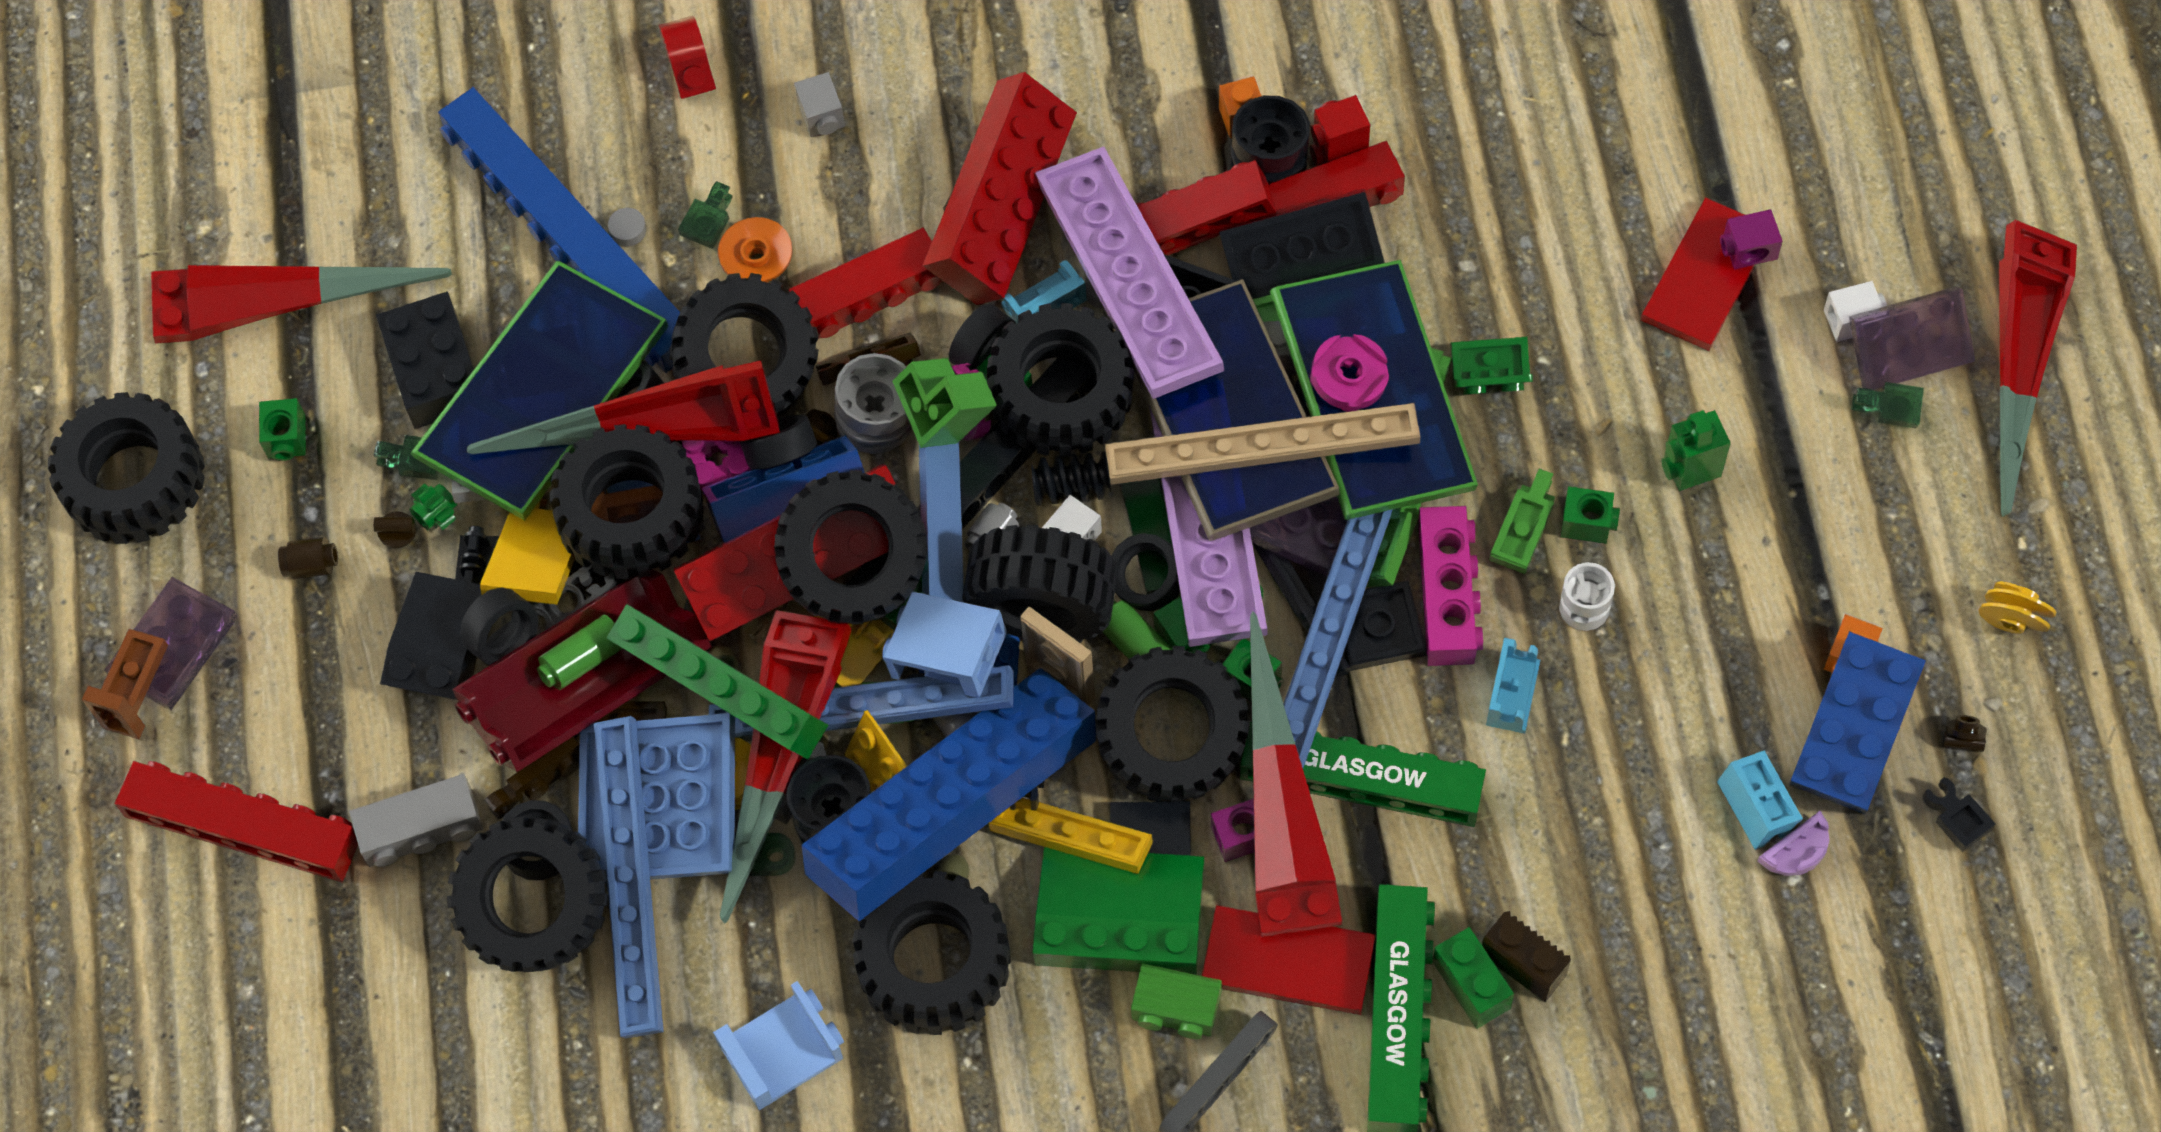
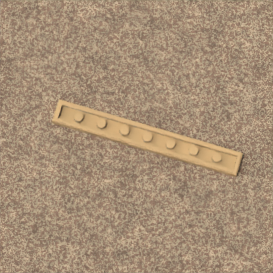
M1411 403L1105 444L1110 484L1113 485L1420 444L1421 437L1415 405Z

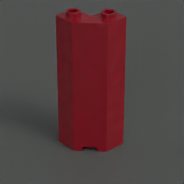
M652 569L650 570L651 576L639 578L638 573L632 575L629 579L621 582L452 689L458 700V703L455 704L457 713L466 724L470 723L487 744L491 757L499 766L504 764L512 770L519 772L667 676L640 658L622 649L561 690L557 689L554 685L552 687L546 686L537 672V667L540 666L538 658L602 615H607L616 623L627 604L705 651L711 648L710 642L696 614L678 606L662 573Z

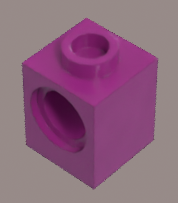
M1771 209L1727 219L1724 234L1720 236L1722 252L1725 257L1730 256L1734 269L1778 260L1783 242Z
M1254 799L1211 813V829L1224 862L1254 853V831L1250 834L1242 835L1234 830L1238 824L1242 823L1249 824L1254 828Z

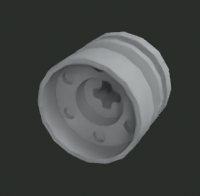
M873 353L858 356L846 363L837 377L834 406L836 429L841 437L846 435L860 452L871 454L889 452L903 444L911 433L912 426L892 382L906 366L888 355Z

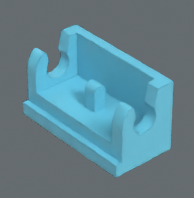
M1067 260L1059 263L1061 268L1058 269V272L1017 296L1013 297L1010 293L1005 295L1001 306L1005 313L1015 320L1016 324H1018L1019 314L1030 310L1032 314L1037 313L1041 305L1051 304V309L1061 308V303L1073 304V308L1087 301L1085 281L1082 277L1080 278Z
M1504 638L1486 726L1525 734L1540 665V659H1537L1538 648L1531 645L1528 651H1521L1516 649L1517 644L1514 639Z
M1765 750L1731 762L1717 781L1755 850L1764 847L1777 834L1780 839L1784 838L1803 819Z

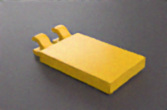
M541 498L525 521L509 512L481 580V595L489 590L502 587L513 590L526 601L558 604L575 556L568 553L562 543L552 513L553 511L545 510L547 499Z

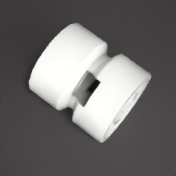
M1589 562L1577 564L1569 570L1564 579L1559 606L1561 617L1569 626L1576 630L1589 631L1597 629L1605 623L1610 613L1615 583L1610 572L1599 564Z

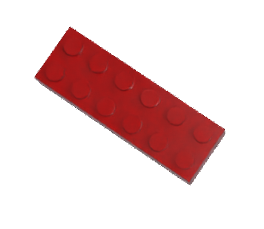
M1026 72L997 80L922 265L976 305L1005 298L1044 198L1035 172L1058 163L1077 114L1074 109Z
M885 464L865 472V474L869 475L877 474L884 477L892 485L896 484ZM852 510L842 511L827 518L818 528L813 542V554L817 566L831 580L889 551L886 533L879 522L866 513ZM781 515L673 568L709 641L794 599L782 582L775 557V535Z

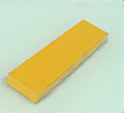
M1023 797L1016 802L1015 810L1008 808L989 822V829L992 832L1139 874L1153 843L1152 834L1039 802L1037 810H1031V800Z

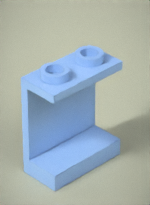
M912 592L907 604L903 605L898 612L897 627L892 638H888L884 644L882 658L893 679L899 680L904 667L908 666L957 677L965 695L980 698L1007 630L1000 610Z
M798 981L791 984L794 994L792 997L734 1032L731 1031L728 1024L713 1032L719 1047L758 1110L763 1109L843 1059L839 1045L844 1043L841 1034L832 1021L825 1025L818 1014L823 1010V1007L812 989L804 992Z

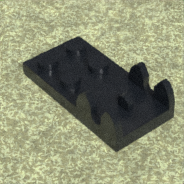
M1365 189L1353 190L1334 199H1321L1302 208L1219 231L1232 279L1236 281L1243 279L1252 299L1271 295L1270 290L1277 286L1385 263Z

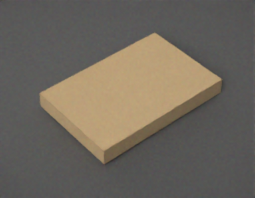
M1028 607L1020 616L1026 665L1034 671L1042 668L1089 706L1095 699L1092 652L1034 609Z

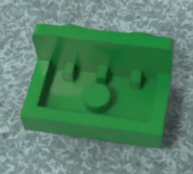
M1528 336L1450 343L1453 388H1463V395L1486 393V386L1501 385V392L1524 390V383L1533 382V375L1530 374Z

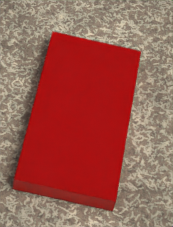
M1706 197L1704 198L1646 305L1640 321L1710 351L1755 265L1734 269L1730 256H1724L1720 244V236L1724 234L1727 219L1745 214Z
M1216 905L1202 976L1222 980L1223 990L1361 1015L1376 934L1332 926L1261 937L1257 912Z

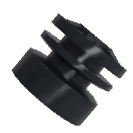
M1264 95L1250 99L1242 105L1233 118L1230 169L1236 164L1249 163L1256 160L1266 176L1268 185L1306 171L1310 121L1305 111L1294 101L1281 96Z
M838 755L818 756L805 762L792 775L787 787V804L795 831L802 844L872 793L870 782L863 768L853 760Z

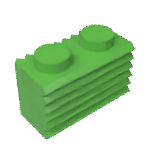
M1142 963L1131 1006L1132 1019L1138 1021V1025L1142 1028L1159 1031L1162 1029V1026L1178 1030L1179 1035L1190 1039H1201L1202 1035L1212 1036L1222 993V980Z

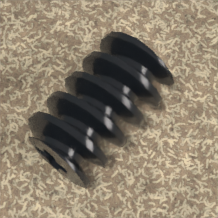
M1106 451L1101 452L1098 463L1095 462L1091 453H1086L1083 464H1080L1076 454H1071L1068 466H1065L1060 456H1055L1053 467L1049 466L1045 457L1040 458L1037 469H1034L1031 463L1034 500L1037 506H1042L1046 494H1048L1051 503L1055 505L1058 503L1060 493H1063L1067 499L1069 495L1074 497L1075 492L1078 491L1083 502H1086L1089 499L1091 490H1094L1098 500H1103L1107 488L1111 492Z

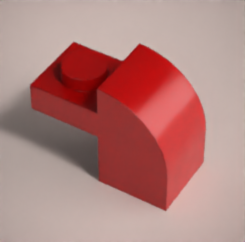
M692 15L658 25L681 99L715 90V82L695 17Z

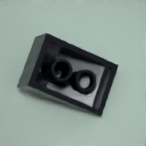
M415 572L388 644L380 681L381 685L457 700L452 689L473 676L477 657L463 645L460 632L462 620L468 608L481 596L480 584Z

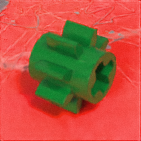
M424 483L411 494L414 499V505L409 510L417 522L426 530H430L434 526L435 528L439 527L443 531L456 520V517L453 515V509L458 506V503L454 502L452 494L443 485L438 484L433 488L432 486L428 487Z

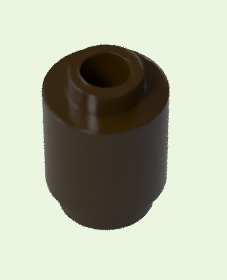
M327 537L289 541L287 546H281L278 549V563L283 577L291 576L294 580L332 574L333 566L338 565L336 545L329 543Z

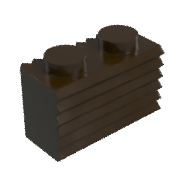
M1506 911L1501 915L1482 940V946L1493 963L1544 1002L1550 998L1567 976L1571 962L1570 955L1564 956L1563 950L1557 951V945L1551 946L1550 940L1544 941L1543 936H1537V931H1531L1530 926H1524L1523 921H1517V916L1511 917L1510 911Z

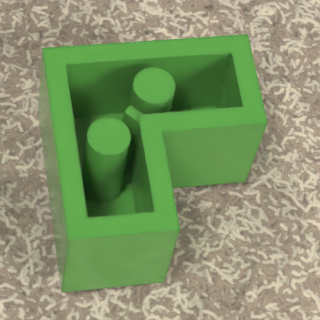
M948 358L913 361L892 381L920 448L957 444L997 406L983 372L955 375Z

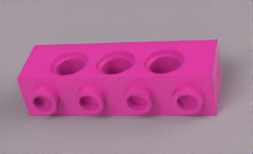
M1466 506L1421 507L1419 509L1418 533L1427 666L1475 664L1477 650H1483L1482 627H1475L1474 614H1480L1481 612L1480 591H1473L1472 579L1478 578L1477 555H1470L1469 543H1475V521L1467 520ZM1443 546H1451L1454 547L1457 550V552L1454 554H1445L1440 550V548ZM1447 581H1453L1460 587L1455 590H1449L1443 587L1442 584ZM1448 617H1456L1463 623L1458 626H1451L1444 620Z

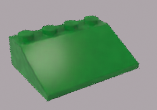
M1044 847L1033 944L1035 966L1140 972L1141 964L1143 963L1197 975L1204 856L1148 853L1139 874Z

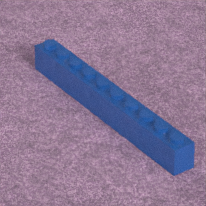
M474 87L438 111L443 124L439 129L445 140L451 146L457 144L463 150L461 154L466 163L473 170L479 168L485 174L483 179L493 193L501 192L506 197L505 203L516 218L523 216L528 222L527 228L538 242L546 241L551 247L549 252L555 261L566 264L667 320L668 328L646 356L645 360L651 366L657 364L665 373L672 370L674 365L673 360H670L671 337L680 311ZM596 304L605 316L612 314L616 318L618 329L628 341H631L633 338L637 341L644 332V329Z

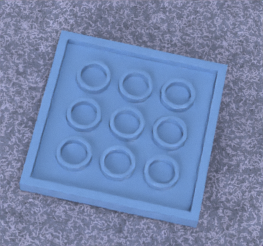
M730 713L636 721L650 880L728 874L732 870V855L735 843V716ZM590 725L580 731L578 833L587 839L585 843L591 849L596 850L601 858L598 861L601 870H606L594 725Z

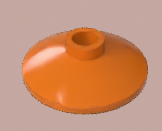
M762 217L747 218L733 224L723 234L718 246L719 261L727 275L739 273L741 278H749L750 273L762 275L761 281L763 282L772 281V279L780 276L788 267L793 253L792 242L787 231L779 223ZM755 254L763 255V257L759 259H751V257Z

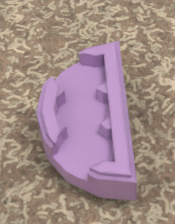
M1817 812L1759 856L1757 862L1769 871L1784 876L1802 875L1814 869L1825 857L1829 844V825L1822 812Z

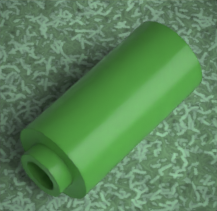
M1124 600L1114 601L1111 621L1102 633L1128 659L1138 653L1140 656L1149 653L1151 648L1161 646L1162 650L1173 649L1129 603Z
M602 615L538 658L540 666L537 667V672L545 685L548 687L554 685L557 689L561 690L622 650V647L607 639L615 624L612 619L607 615Z

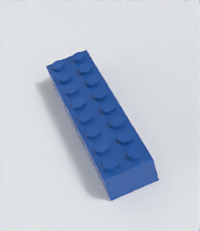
M1039 668L1013 687V707L981 711L803 843L801 846L805 875L854 918L861 921L920 874L924 873L1096 742L1095 710L1042 668Z

